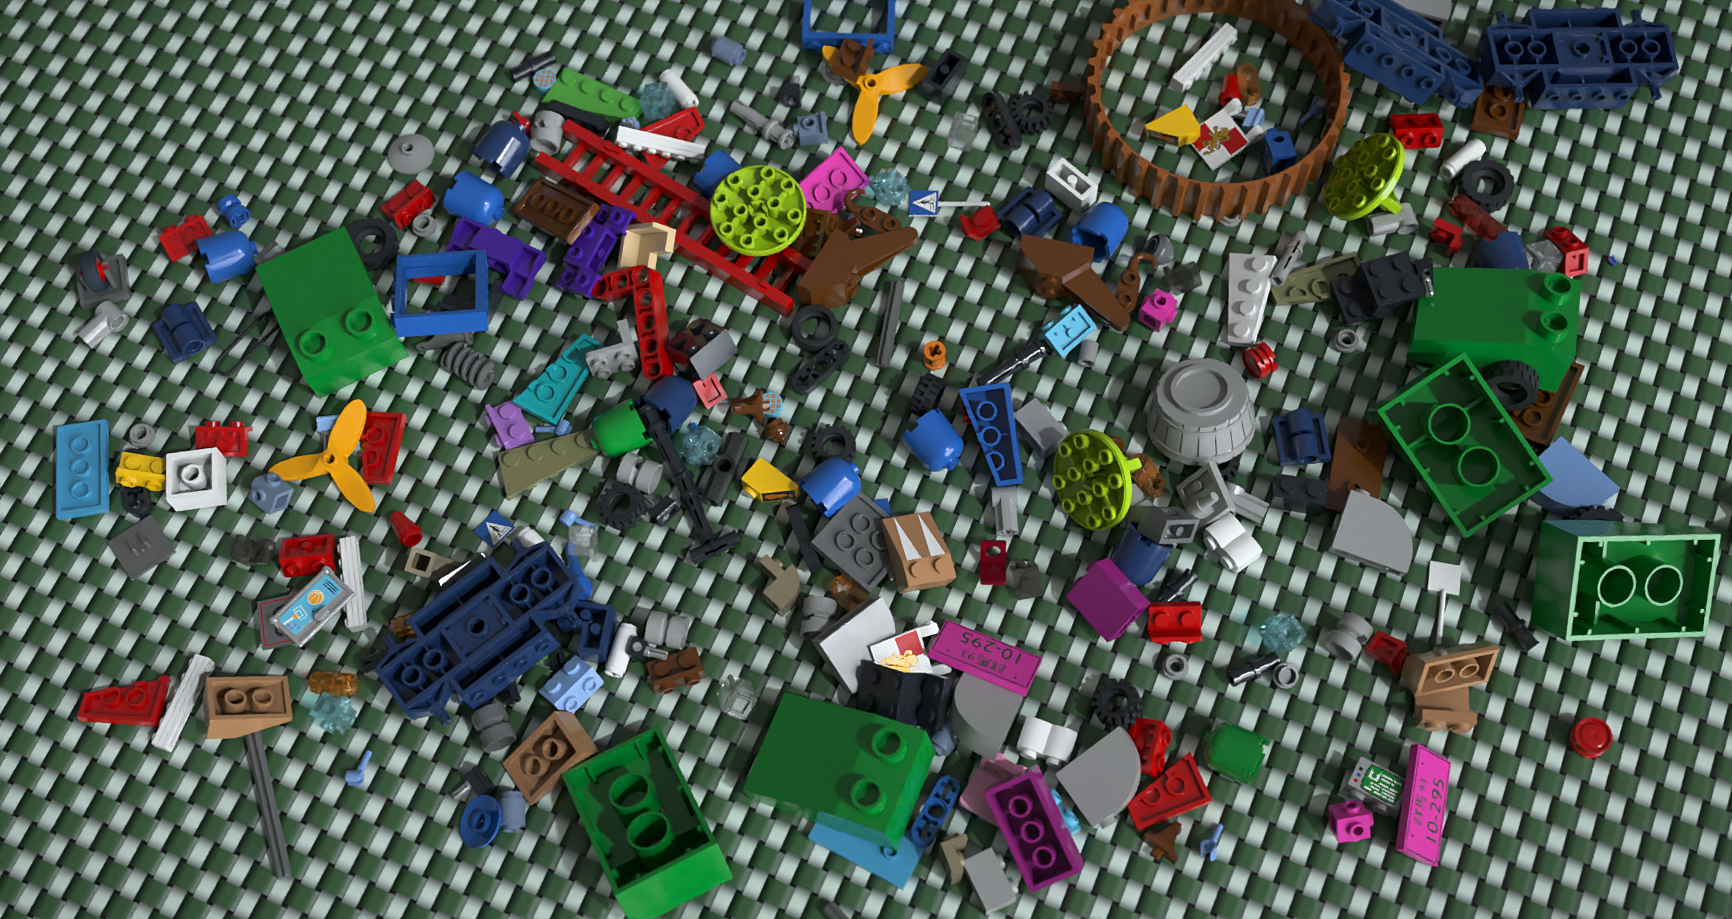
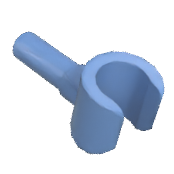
M1315 97L1309 111L1298 124L1302 127L1314 115H1321L1326 102L1319 106L1317 105L1319 97Z
M560 419L556 427L536 426L535 430L536 432L555 433L560 437L568 435L572 426H569L570 423L568 421Z
M571 510L564 511L559 518L560 523L567 528H570L574 522L592 530H595L596 524L581 519Z
M366 750L357 770H347L345 780L348 782V785L360 786L363 784L364 770L372 755L371 751Z
M1221 824L1216 825L1209 839L1201 842L1200 858L1203 857L1204 853H1210V861L1216 859V843L1223 829Z

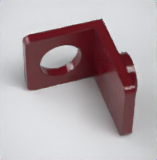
M981 540V585H1006L1005 540ZM995 546L1001 551L998 555L991 556L986 553V549Z

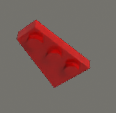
M694 105L639 129V131L690 142L704 129L705 124ZM644 150L640 151L646 164L657 171L673 158L671 156L669 158L662 157L661 154L657 153L649 154Z
M367 412L360 439L363 443L362 464L364 481L368 484L391 485L407 419L404 413Z
M169 675L159 677V680L145 682L143 680L123 688L115 686L84 693L77 718L82 722L157 727L171 678Z
M1188 752L1160 778L1132 799L1126 808L1136 831L1210 804L1212 798L1191 752Z

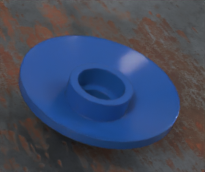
M480 795L474 798L463 812L460 822V835L465 845L470 848L480 849L485 847L494 839L499 830L501 808L494 797Z

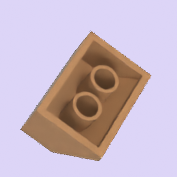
M1475 642L1470 644L1463 643L1459 646L1445 649L1439 648L1421 654L1414 653L1406 656L1401 674L1414 697L1487 683L1500 648L1496 644Z

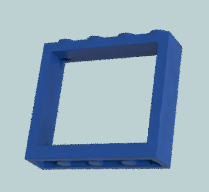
M804 0L803 51L818 52L822 51L823 46H832L840 50L846 37L864 46H867L869 39L872 38L874 42L871 48L875 49L874 53H894L896 0H888L887 34L810 32L812 0Z
M486 249L397 256V267H393V278L396 281H392V292L395 297H391V307L394 313H390L391 327H396L398 337L489 331L488 262ZM476 274L475 309L406 314L408 278Z

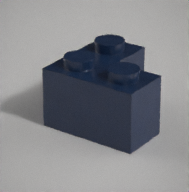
M578 601L574 612L582 620L581 624L579 625L572 618L577 627L573 628L565 617L558 618L557 624L562 633L580 635L577 652L582 660L606 664L618 616L613 605Z

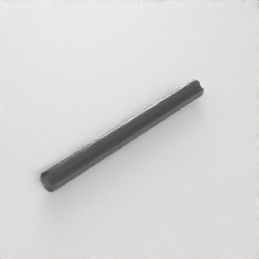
M256 731L246 734L245 738L275 877L278 880H284L291 877L292 873L261 732Z

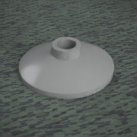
M407 134L399 137L392 143L388 151V161L391 167L398 173L415 175L423 172L431 165L435 155L434 147L425 136Z

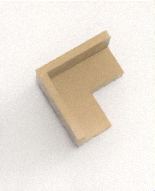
M655 222L628 225L625 230L627 235H622L617 271L642 264L655 270L657 255L673 253L676 230Z

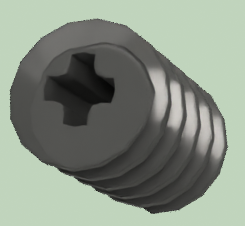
M460 341L444 353L440 362L441 366L462 377L463 380L470 382L472 386H477L481 391L486 390L495 377L494 362H487L485 356L479 358V352H472L469 346L464 348V343Z

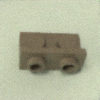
M958 833L950 834L943 838L944 842L940 843L938 856L950 885L961 882L964 872L963 867L966 866L961 853L966 849L968 841L966 834L960 836Z

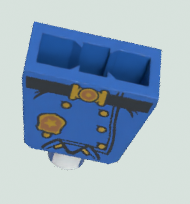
M1269 128L1264 132L1260 158L1265 178L1278 174L1296 163L1297 153L1289 133L1286 131L1278 132L1276 128Z

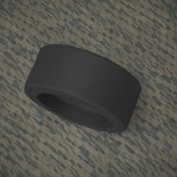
M808 305L801 308L792 320V337L795 344L801 350L808 353H819L830 342L836 340L838 337V325L834 313L821 305ZM810 319H821L828 323L829 332L821 339L810 340L802 336L801 325Z

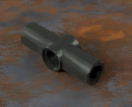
M735 431L728 433L719 456L713 461V470L701 495L702 501L713 507H722L732 482L737 478V469L749 444V438ZM725 466L731 468L728 472L719 471L722 467Z

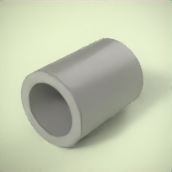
M1082 341L1078 363L1081 366H1095L1099 347L1096 341Z

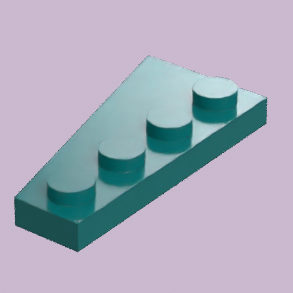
M583 333L562 353V356L556 362L545 369V372L537 380L528 385L527 389L512 401V404L556 427L590 373L585 354L605 348V344Z

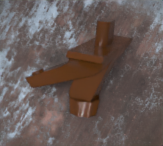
M835 213L838 216V230L848 234L849 237L862 236L863 229L862 226H858L859 218L857 216L843 220L839 217L838 213Z
M756 388L753 395L748 398L732 399L731 410L733 415L749 413L755 417L759 425L764 426L763 411L770 410V402H763L762 390Z
M1177 820L1173 821L1164 831L1158 834L1145 833L1141 840L1153 848L1150 855L1156 860L1163 856L1175 865L1179 859L1175 852V840L1182 830V824Z

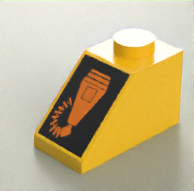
M1185 104L1146 124L1145 136L1149 140L1180 147L1184 144H1192L1200 137V125L1188 105Z
M761 457L741 478L743 492L749 498H756L762 503L797 499L800 496L799 485Z

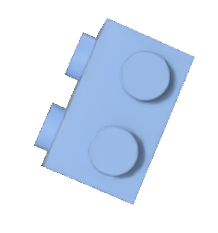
M575 655L538 692L558 711L574 713L604 681L589 664Z

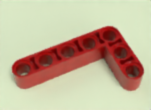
M642 264L600 275L603 278L602 281L597 280L591 291L594 297L606 302L634 297L643 375L654 382H658L666 375H673V362L664 349L670 342L663 281L659 271ZM660 367V371L656 375L657 369Z

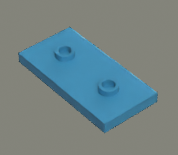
M106 419L56 426V517L59 520L108 513L109 422Z
M815 823L808 836V840L901 890H904L926 849L919 848L912 843L910 839L911 831L907 829L904 831L897 851Z

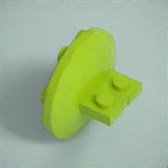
M1378 133L1364 139H1357L1344 155L1339 156L1335 160V168L1323 191L1325 205L1330 214L1337 219L1350 221L1365 216L1378 205L1384 211L1389 209L1395 215L1401 211L1403 207L1396 197L1393 188L1402 173L1405 162V151L1402 143L1391 134Z
M748 166L731 173L718 185L710 203V219L718 238L730 249L748 256H766L785 249L799 236L806 221V201L801 187L786 172L770 166Z
M1082 429L1070 433L1058 445L1054 460L1052 484L1057 490L1061 507L1065 513H1068L1078 524L1094 531L1106 530L1119 524L1127 514L1132 497L1130 473L1142 468L1139 458L1128 460L1127 457H1124L1115 442L1104 433L1095 429Z

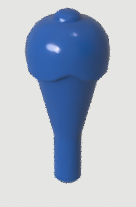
M568 543L565 546L568 560L567 568L585 590L578 601H586L593 592L592 582L586 577L578 561L575 544Z

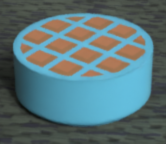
M549 69L539 70L533 77L535 88L542 93H548L557 80L555 73Z
M773 392L763 394V402H770V410L763 411L764 417L775 418L779 416L783 410L781 397Z

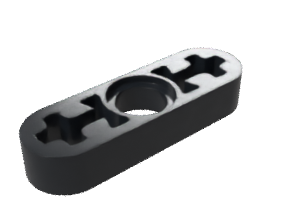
M995 92L985 93L981 102L982 109L1001 148L1011 151L1018 150L1022 145V134L1003 96ZM1001 116H1003L1004 123L1002 127L1000 126Z
M550 100L544 110L558 113L565 119V122L569 119L599 137H604L610 126L608 121L601 116L557 100Z
M840 339L833 340L792 377L794 392L800 396L812 393L849 359L848 344ZM834 349L838 351L843 349V354L840 355L839 353H837L834 356ZM817 363H825L828 368L825 372L819 373L814 370V366ZM807 380L808 386L801 385L799 387V381L805 382Z
M130 448L124 451L127 453L143 455V453L136 448ZM123 486L126 510L135 518L147 516L152 509L150 490L147 487L141 486L134 489ZM135 496H138L139 500L143 503L139 506L138 510L134 508L138 505V500Z
M798 504L785 507L810 573L821 570L822 566L818 555L809 546L812 540Z

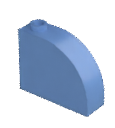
M1561 436L1538 457L1554 481L1531 495L1530 498L1550 512L1573 516L1580 509L1583 508L1585 510L1587 506L1593 505L1595 509L1598 505L1604 506L1618 492L1620 487Z

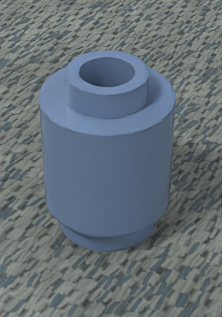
M725 36L715 38L711 44L712 56L731 66H740L746 56V50L743 49L742 45Z
M949 716L944 720L943 730L933 731L929 736L936 751L935 755L938 757L942 755L949 756L960 741L951 727Z
M522 792L501 793V799L498 800L501 808L500 828H503V831L507 833L519 832L520 828L525 826L526 800L523 798Z

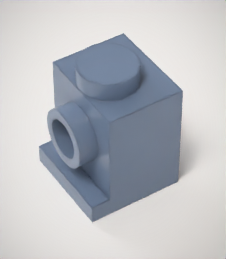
M820 111V114L797 116L798 123L793 125L795 138H800V146L828 144L825 111Z

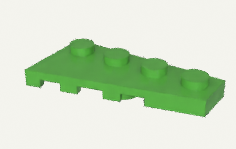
M567 67L564 68L542 100L543 107H547L550 100H557L587 112L604 116L607 120L622 122V119L634 116L637 120L645 108L643 101Z

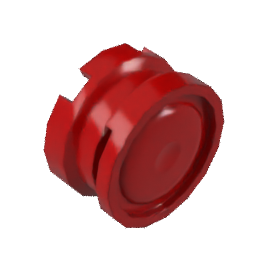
M1258 341L1253 344L1252 348H1246L1241 353L1242 361L1247 371L1256 380H1262L1267 376V373L1272 374L1278 370V363L1273 361V358L1276 356L1263 341Z
M1587 717L1572 727L1569 732L1570 739L1568 741L1575 753L1582 755V758L1592 759L1597 758L1610 747L1613 734L1610 727L1603 720Z

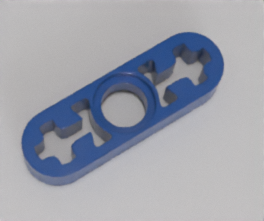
M944 776L936 783L912 826L910 839L915 846L927 848L935 840L959 796L960 784L956 778ZM948 785L952 786V792L947 794L945 801L940 799L944 788ZM939 806L943 811V815L939 818H933L929 815L928 808ZM927 822L930 824L927 836L920 839L918 838V832L923 831Z

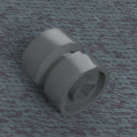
M502 703L487 705L472 714L471 719L475 729L481 732L479 739L485 752L501 750L516 741L517 736L511 723H507L509 717Z

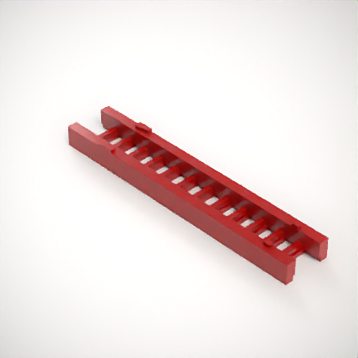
M569 119L561 128L564 137L578 146L572 150L563 163L543 151L535 158L538 171L565 188L575 187L580 194L586 197L591 196L599 206L603 203L611 207L616 205L633 211L637 217L636 219H631V225L655 222L670 227L666 223L681 205L691 210L676 230L673 251L780 315L788 318L793 312V298L784 292L798 274L804 276L813 260L790 247H786L777 253L768 255L769 257L755 275L750 274L745 269L755 256L742 254L737 262L733 264L725 259L732 249L724 243L721 244L716 252L706 248L716 235L710 219L711 201L631 156L614 143L600 138ZM588 150L596 155V157L584 172L580 174L572 168ZM607 161L614 165L615 168L599 185L591 179ZM625 172L634 177V179L618 196L609 190ZM643 183L653 188L639 207L628 202ZM662 194L672 199L658 218L647 213ZM701 216L708 220L710 224L699 238L694 241L687 237L686 233ZM780 262L787 266L788 269L773 287L765 280Z

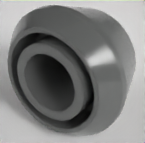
M1156 234L1147 241L1143 252L1152 254L1157 261V265H1164L1172 260L1174 247L1166 235ZM1144 259L1146 263L1151 264L1150 261Z

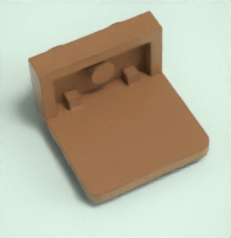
M1469 686L1414 697L1415 728H1422L1427 731L1450 730L1454 733H1467L1477 724V713L1469 711Z

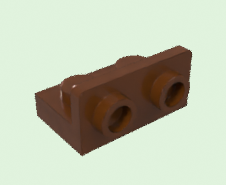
M845 37L831 72L857 83L859 76H865L870 65L868 62L871 61L875 49L871 48L874 39L870 38L867 46H864Z
M807 208L806 221L796 239L794 250L808 258H816L835 228L838 229V216L829 210Z
M696 647L668 655L666 660L656 659L646 663L656 694H669L674 692L677 687L683 685L694 686L700 683L701 679L706 678Z

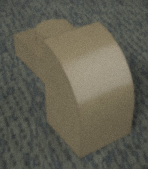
M412 546L403 571L434 581L435 578L461 562Z
M766 554L759 561L760 567L774 582L763 591L764 600L783 617L799 600L801 594L799 574L793 564L786 569L777 558L772 560Z

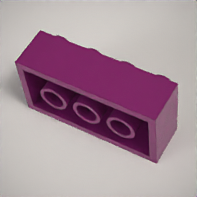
M1038 764L987 787L983 793L1030 893L1081 872L1085 863Z

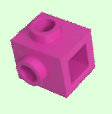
M1157 288L1152 295L1147 294L1142 301L1138 320L1159 333L1166 323L1171 324L1176 317L1178 311L1175 309L1178 300L1169 292L1161 291Z
M1348 800L1344 803L1328 805L1330 830L1338 843L1356 842L1360 839L1370 838V826H1373V817L1371 811L1366 810L1361 800Z

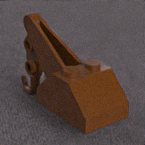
M861 188L849 190L844 196L846 209L857 216L863 226L879 234L850 241L848 234L835 228L798 283L800 307L821 305L828 309L846 306L850 298L854 299L859 291L858 280L917 244V230L910 226L903 228L897 218L875 207L854 204L851 200L853 195L865 194L866 191Z
M1022 234L1017 270L1037 296L1047 300H1061L1067 297L1077 305L1080 304L1082 308L1107 323L1116 331L1123 332L1128 329L1130 323L1128 313L1136 306L1141 282L1137 268L1138 262L1146 259L1151 262L1152 268L1156 270L1157 261L1152 254L1139 252L1130 258L1127 267L1119 276L1114 297L1091 268L1095 248Z

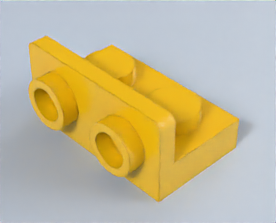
M122 452L119 468H116L115 472L116 483L126 487H147L152 491L166 490L165 458Z

